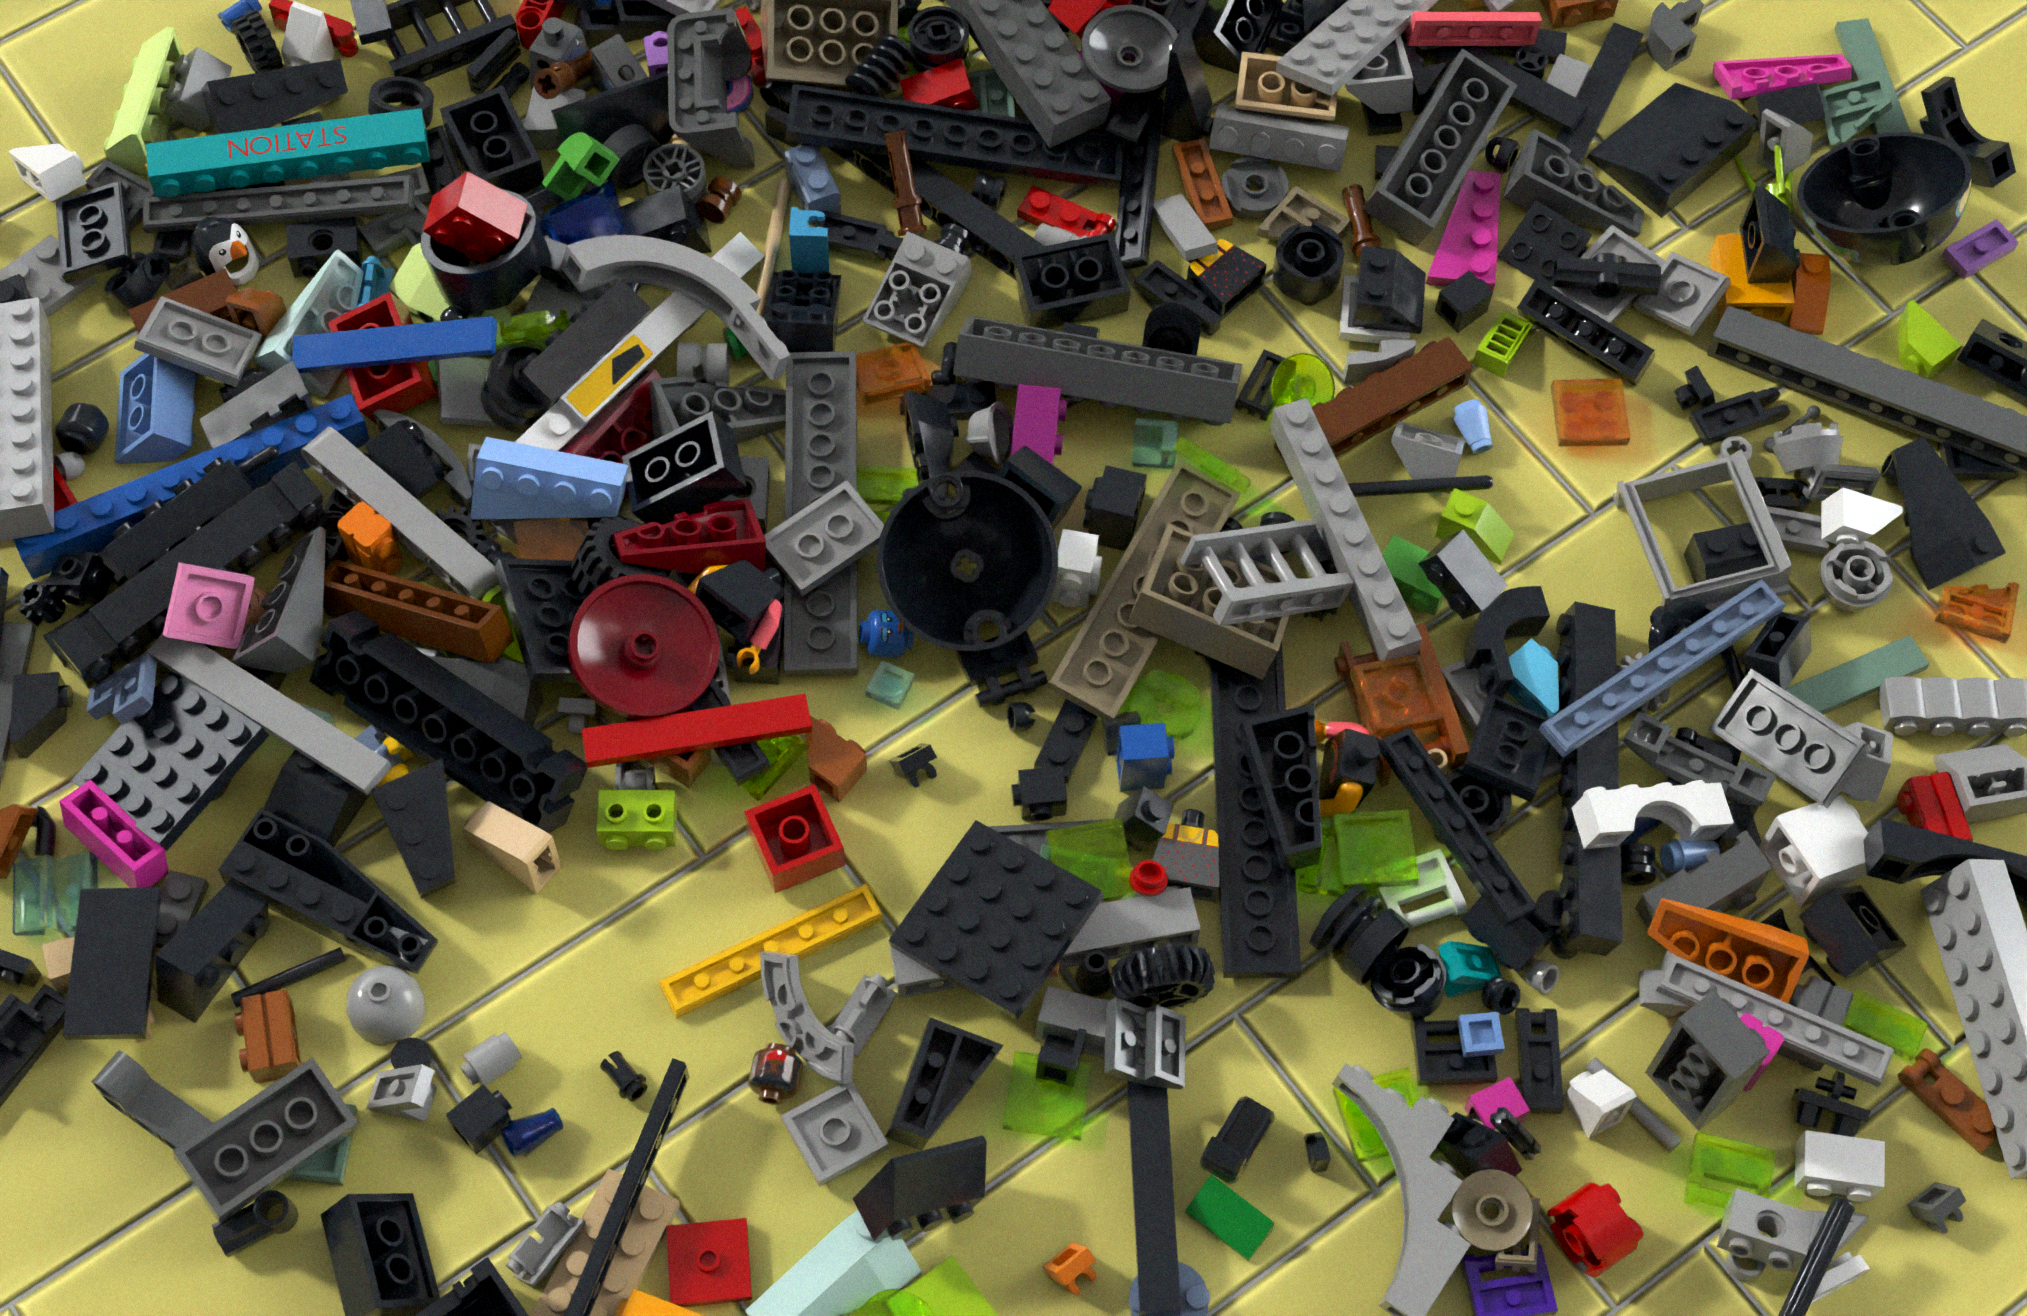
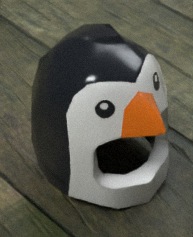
M205 217L201 220L191 237V244L198 267L205 277L226 269L225 265L230 261L243 257L249 252L248 263L245 268L235 273H230L227 269L226 271L234 286L243 285L254 279L259 268V259L247 233L240 225L228 218Z

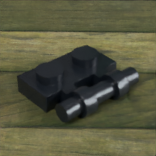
M1027 631L994 650L957 651V659L970 687L984 683L987 690L975 694L979 708L990 704L998 706L1005 703L1006 698L1020 693L1026 696L1036 692L1037 687L1048 684L1044 670L1030 674L1028 669L1029 666L1038 664V655ZM999 636L985 640L984 642H993ZM1015 672L1018 679L1002 685L999 684L998 677Z

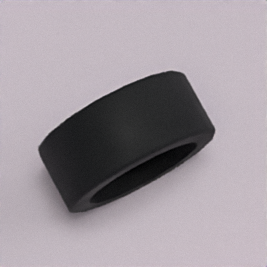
M402 76L387 77L378 80L371 86L368 114L373 115L421 108L425 125L428 127L433 117L434 96L431 89L418 80ZM389 103H405L413 107L402 108L392 106Z
M632 124L613 133L603 145L611 149L620 160L606 179L618 190H627L644 182L643 165L645 159L653 150L660 147L661 144L642 125Z

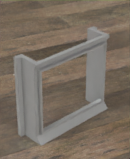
M1742 449L1729 457L1626 483L1623 481L1617 483V491L1613 493V500L1617 509L1626 507L1662 595L1661 606H1665L1670 601L1679 597H1691L1703 603L1712 612L1760 579L1777 596L1789 594L1788 580L1792 564ZM1732 480L1768 565L1676 588L1642 502Z

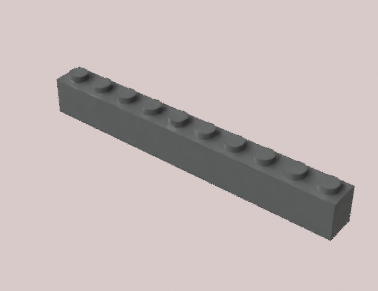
M1727 306L1713 335L1708 356L1936 442L1948 443L1952 448L2027 475L2026 415L2020 414L2014 409L2004 408L1985 401L1979 396L1969 395L1950 388L1944 383H1937L1923 378L1911 371L1885 364L1879 359L1869 358L1850 351L1844 346H1837L1823 341L1814 335L1788 328L1779 322L1753 315L1747 310Z

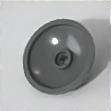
M1137 5L1113 6L1095 15L1086 26L1081 45L1083 59L1090 72L1105 85L1128 93L1149 92L1160 88L1167 82L1169 54L1178 33L1167 19L1151 9Z

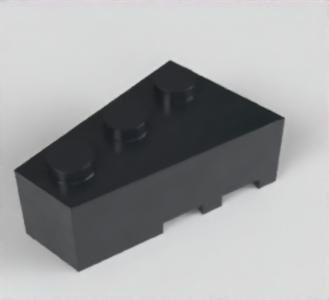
M680 185L586 219L589 239L613 235H635L674 242L702 254L712 252L706 220Z
M443 758L372 789L373 797L420 899L456 883Z

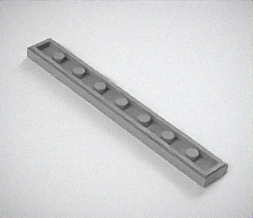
M162 633L146 651L161 665L209 691L260 725L268 733L366 795L371 793L372 789L377 786L392 768L389 760L202 643L168 638Z

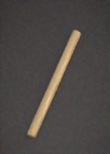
M781 179L778 182L763 254L764 257L755 292L760 298L756 312L763 318L792 185L787 179Z

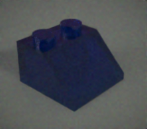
M611 180L602 184L601 187L597 186L551 208L541 221L550 239L567 245L596 237L620 235L619 231L626 224Z

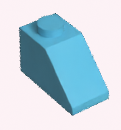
M1530 639L1508 658L1515 680L1507 692L1523 707L1551 718L1559 711L1558 662L1555 661L1553 654L1546 647L1539 646L1533 639Z

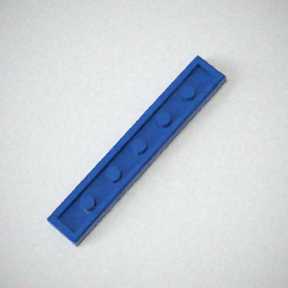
M490 316L294 336L292 360L299 373L493 355L496 354L497 321Z

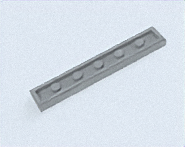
M1674 954L1671 955L1656 989L1657 992L1691 1007L1695 1006L1712 991H1715L1720 998L1728 1000L1734 1006L1739 1018L1742 1014L1748 1012L1762 1021L1763 1027L1770 1026L1784 1035L1782 1046L1877 1087L1880 1086L1894 1052V1049Z

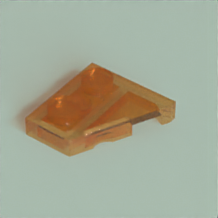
M2015 582L2007 583L2006 587L2001 589H1989L1987 584L1973 585L1968 588L1962 586L1944 587L1939 597L1935 622L2006 644L2011 635L2019 584Z

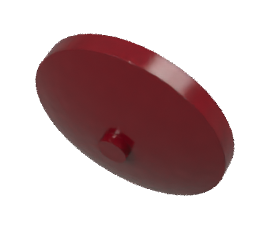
M632 574L621 576L602 584L583 601L572 622L568 639V653L571 668L578 683L593 701L618 716L641 720L678 714L693 705L701 697L710 684L717 668L719 638L709 611L690 590L675 581L661 576Z

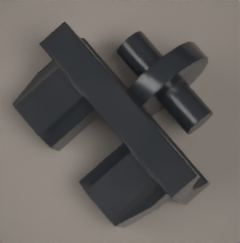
M1840 1071L1834 1073L1832 1080L1818 1076L1815 1088L1827 1091V1096L1802 1088H1795L1792 1100L1797 1101L1794 1115L1795 1123L1817 1129L1822 1109L1835 1113L1830 1134L1855 1137L1860 1123L1868 1122L1871 1111L1839 1101L1840 1096L1854 1100L1857 1092L1856 1088L1844 1085L1845 1073Z

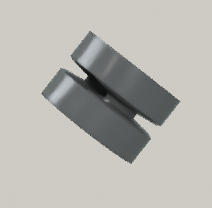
M666 144L653 150L645 159L643 176L647 197L680 185L696 206L701 195L708 193L704 161L695 149L683 144Z

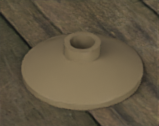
M1487 1169L1471 1174L1463 1180L1452 1200V1218L1455 1226L1460 1229L1458 1231L1466 1241L1482 1250L1500 1251L1514 1246L1526 1235L1532 1222L1533 1205L1527 1189L1516 1177L1501 1170ZM1492 1204L1497 1208L1498 1215L1496 1218L1489 1219L1484 1215L1483 1209L1485 1205Z

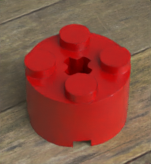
M1588 1182L1554 1205L1547 1212V1217L1554 1216L1555 1222L1550 1225V1229L1560 1248L1574 1264L1582 1261L1589 1268L1584 1273L1591 1277L1600 1276L1635 1251L1638 1241L1644 1236L1639 1224L1634 1219L1628 1218L1619 1205L1621 1198L1618 1192L1608 1183L1599 1186L1593 1182Z

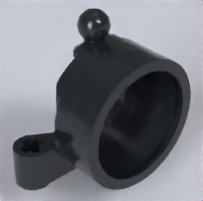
M503 190L528 205L519 239L494 255L503 256L492 262L479 265L481 262L467 258L464 253L449 245L440 244L434 237L422 232V253L441 295L449 305L448 308L443 310L440 321L468 319L469 316L479 318L486 310L508 306L538 274L564 292H572L575 288V285L560 268L567 244L546 237L550 230L548 220L542 214L535 213L531 204L521 195Z

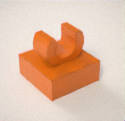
M1075 1242L1069 1244L1042 1266L1051 1280L1064 1285L1067 1291L1075 1295L1081 1293L1075 1284V1279L1080 1273H1083L1084 1277L1091 1282L1097 1280L1095 1271L1089 1267L1096 1261L1087 1247Z

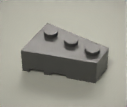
M1747 830L1736 836L1737 841L1735 845L1728 851L1719 855L1716 850H1713L1705 855V858L1708 860L1707 862L1687 872L1685 869H1682L1643 893L1635 909L1647 927H1650L1661 898L1724 913L1734 907L1740 911L1755 902L1757 899L1755 895L1771 871L1772 866Z

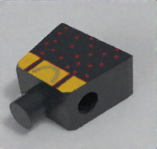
M1224 239L1216 241L1218 253L1187 261L1190 265L1186 279L1208 295V301L1213 305V311L1221 316L1220 322L1264 284L1267 266L1263 261Z

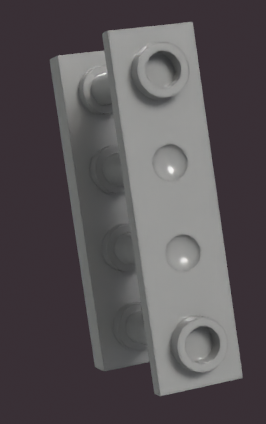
M1314 519L1210 534H1198L1191 537L1180 560L1183 566L1203 563L1220 590L1222 597L1213 613V617L1219 626L1341 607L1354 584L1348 572L1326 574L1307 544L1317 525ZM1295 550L1311 577L1304 579L1296 578L1280 552ZM1264 554L1281 582L1266 583L1250 556ZM1234 559L1251 587L1235 588L1219 561Z

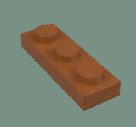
M1205 138L1173 144L1172 155L1190 206L1208 231L1232 226L1233 216Z

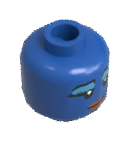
M873 610L869 614L867 622L861 621L859 642L866 644L867 652L873 657L900 658L905 654L906 650H911L913 646L914 633L895 616L892 610Z

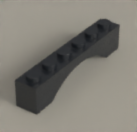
M1880 818L1863 839L1866 875L1898 884H1904L1913 879L1932 875L1943 876L1967 859L2004 860L2017 901L2027 908V856L1884 818Z

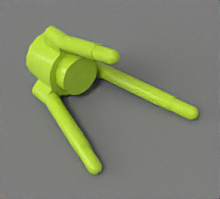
M1776 145L1774 153L1777 183H1772L1765 189L1787 205L1789 213H1791L1794 208L1792 200L1793 171L1785 176L1784 184L1781 147ZM1736 155L1734 160L1753 194L1756 184L1741 157Z

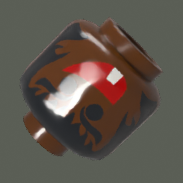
M769 1043L764 1049L755 1052L748 1085L753 1092L759 1095L758 1099L761 1102L779 1105L782 1103V1099H789L796 1095L803 1063L795 1055L796 1051L792 1047L778 1043Z

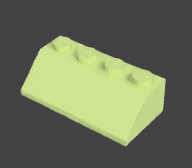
M166 27L144 42L138 57H134L130 81L123 88V101L120 110L117 109L114 114V127L111 136H108L104 143V153L109 160L134 174L148 175L145 164H147L146 144L165 141L172 121V117L164 113L168 100L165 99V94L171 83L175 81L177 73L174 72V66L179 57L183 55L174 27Z

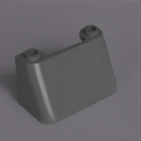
M726 8L676 16L669 23L667 30L670 127L678 138L729 167L743 168L755 166L753 145L748 138L742 135L736 112L727 113L726 81L743 78L749 73L752 66V49L734 9Z

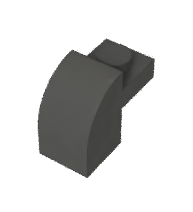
M1688 0L1685 3L1679 2L1671 10L1662 2L1655 8L1645 36V47L1652 59L1665 72L1691 55L1697 36L1690 29L1697 26L1704 7L1700 0Z

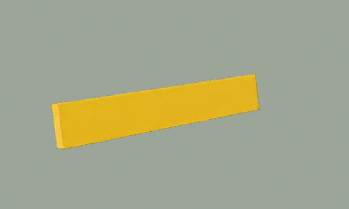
M864 884L660 980L659 985L675 1018H678L762 978L760 952L774 951L798 955V960L882 921L883 914L867 884Z

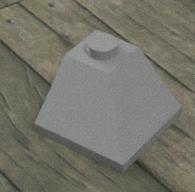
M1398 421L1391 443L1412 480L1455 477L1465 439ZM1436 492L1428 494L1442 496L1443 493L1450 494L1451 492Z

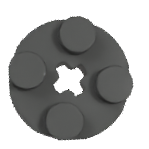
M1246 156L1234 161L1231 164V168L1224 172L1221 185L1234 217L1238 219L1268 217L1287 196L1288 178L1285 171L1279 165L1276 168L1268 163L1269 159ZM1250 183H1256V186L1259 188L1263 187L1259 191H1251L1248 188Z

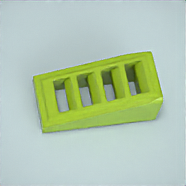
M1502 310L1476 350L1473 364L1504 378L1529 335L1533 324ZM1504 322L1520 329L1521 331L1519 332L1504 325ZM1501 330L1509 335H1512L1516 337V339L1514 340L1510 337H1507L1499 333V331ZM1494 339H1497V340H1499V341H1501V342H1503V343H1506V344L1510 345L1511 347L1509 348V347H1507V346H1505V345H1502V344H1500V343L1494 341ZM1492 347V348H1494V349H1496V350H1498V351H1501V352L1505 353V356H1504V355H1501V354H1499V353H1497V352H1495V351H1493V350H1491V349H1489V348Z

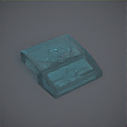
M88 851L56 860L49 855H43L13 863L14 935L34 936L76 931L80 890L98 888V858L94 853Z

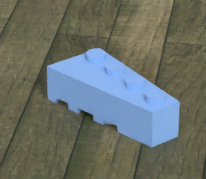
M486 437L476 459L470 519L617 517L625 494L628 465Z

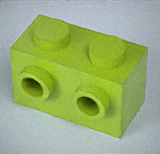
M599 790L596 832L600 846H606L611 850H624L628 846L644 847L655 851L663 850L666 847H676L678 805L675 790Z

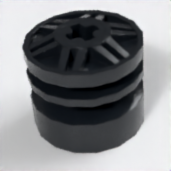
M1359 882L1330 905L1321 917L1319 925L1313 932L1309 943L1317 950L1324 948L1328 944L1324 956L1329 960L1337 957L1345 950L1347 954L1342 961L1340 969L1358 985L1362 986L1372 978L1375 970L1373 964L1376 958L1393 945L1397 944L1399 948L1410 932L1412 925L1391 908L1376 918L1374 914L1379 907L1381 899L1374 894L1365 901L1369 889Z

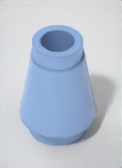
M1479 399L1469 400L1457 405L1454 408L1455 416L1453 420L1472 449L1473 454H1480L1490 450L1493 445L1486 406H1483Z
M1671 839L1669 843L1662 845L1660 860L1663 869L1667 873L1676 874L1682 869H1685L1687 872L1707 862L1708 860L1705 858V855L1713 850H1716L1720 855V849L1715 841Z

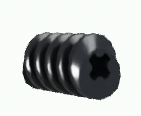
M888 34L879 40L878 45L870 50V55H866L862 59V63L854 68L853 73L846 77L845 84L850 93L884 97L882 91L886 93L891 92V83H899L901 81L899 73L907 74L909 72L908 65H915L917 58L904 41L893 34Z

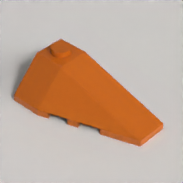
M1661 898L1647 931L1649 936L1674 955L1786 1003H1789L1810 955L1807 940L1804 937L1768 924Z

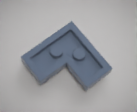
M146 652L99 684L90 688L87 712L96 720L109 712L113 713V716L122 724L135 716L140 717L147 713L153 704L157 660Z

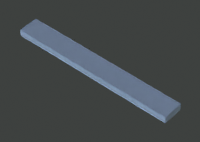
M1760 579L1542 723L1539 731L1562 757L1566 756L1782 612L1786 604Z

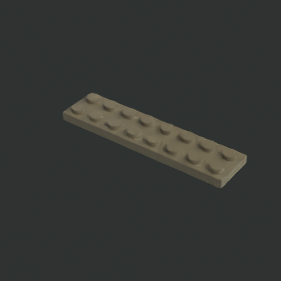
M1181 459L1177 461L1047 686L1048 689L1110 724L1113 722L1161 637L1156 633L1128 622V619L1167 524L1170 523L1195 535L1220 532L1239 499L1240 492Z

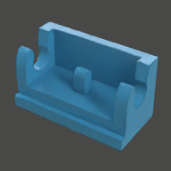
M791 207L789 240L792 270L798 273L811 274L820 271L830 272L828 228L810 227L808 225L812 220L824 221L825 214L816 210H798V207Z

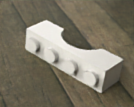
M1703 780L1672 786L1670 782H1664L1645 788H1639L1638 785L1632 784L1615 790L1594 787L1586 790L1580 800L1572 807L1584 849L1618 847L1634 831L1635 819L1638 817H1651L1665 822L1678 833L1683 841L1714 840L1719 838L1734 824L1721 782L1705 783Z

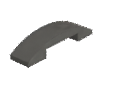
M377 409L373 412L380 433L401 420H409L410 423L414 422L419 426L426 438L423 441L430 453L434 452L441 458L446 467V470L443 471L446 476L443 479L448 496L460 507L466 508L469 514L472 507L473 492L467 473L453 450L432 430L412 418L384 409Z
M1638 711L1623 739V743L1642 760L1684 785L1696 780H1703L1705 783L1721 782L1727 801L1752 806L1763 805L1777 776L1776 774L1743 759L1738 767L1670 736L1672 726Z

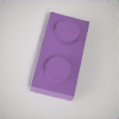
M1996 219L1946 247L1942 257L1964 280L2013 252L2019 242Z

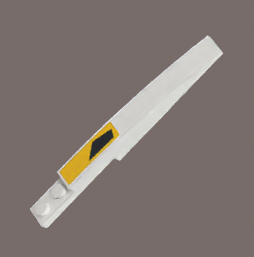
M739 232L712 259L742 279L763 259L764 255ZM674 291L564 393L558 402L519 437L515 443L560 451L709 309L691 297Z

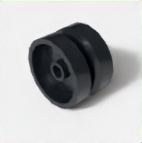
M524 341L511 343L500 349L491 361L488 374L482 384L480 400L485 413L495 424L507 431L523 434L547 412L517 382L519 375L523 371L519 365L532 352L539 356L546 349L540 344Z

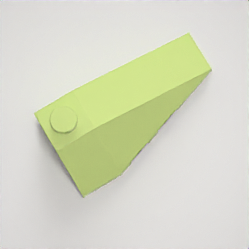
M420 242L411 248L389 285V290L408 308V311L417 315L422 312L432 317L434 322H440L443 310L448 308L449 305L445 302L422 253ZM505 307L486 310L480 316H492L497 321L496 351L524 337L523 330ZM469 316L468 319H470V318H478V317Z

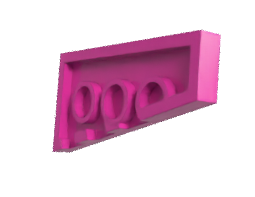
M1842 54L1714 61L1713 75L1731 100L1818 83V85L1832 84L1850 79L1852 66Z
M1467 171L1428 273L1426 284L1448 286L1470 270L1478 279L1484 280L1491 291L1494 290L1501 173Z

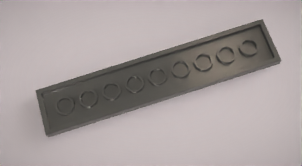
M856 351L790 353L786 366L785 521L846 480L857 492ZM858 559L804 596H801L785 576V676L858 674Z

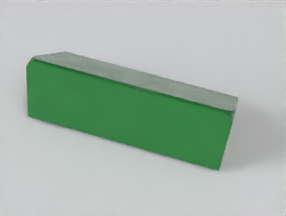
M1213 1175L1209 1176L1185 1210V1213L1247 1261L1255 1254L1274 1227V1222Z

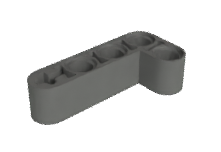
M120 1050L116 1052L91 1081L107 1102L173 1150L213 1124L208 1118L151 1079L139 1063Z

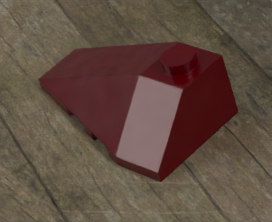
M655 369L650 370L591 420L560 452L623 464L622 456L650 443L654 437L650 382L654 379H662ZM627 482L623 501L629 496Z
M750 499L714 502L704 505L703 512L691 516L686 512L675 514L674 521L662 525L650 522L614 534V542L621 562L699 575L708 566L731 565L740 560L748 561L760 571L765 569L766 540Z

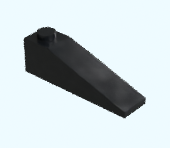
M1925 437L1892 451L1898 489L1903 494L1906 514L1903 515L1905 527H1909L1912 546L1909 547L1911 559L1928 591L1986 565L2006 553L1988 518Z

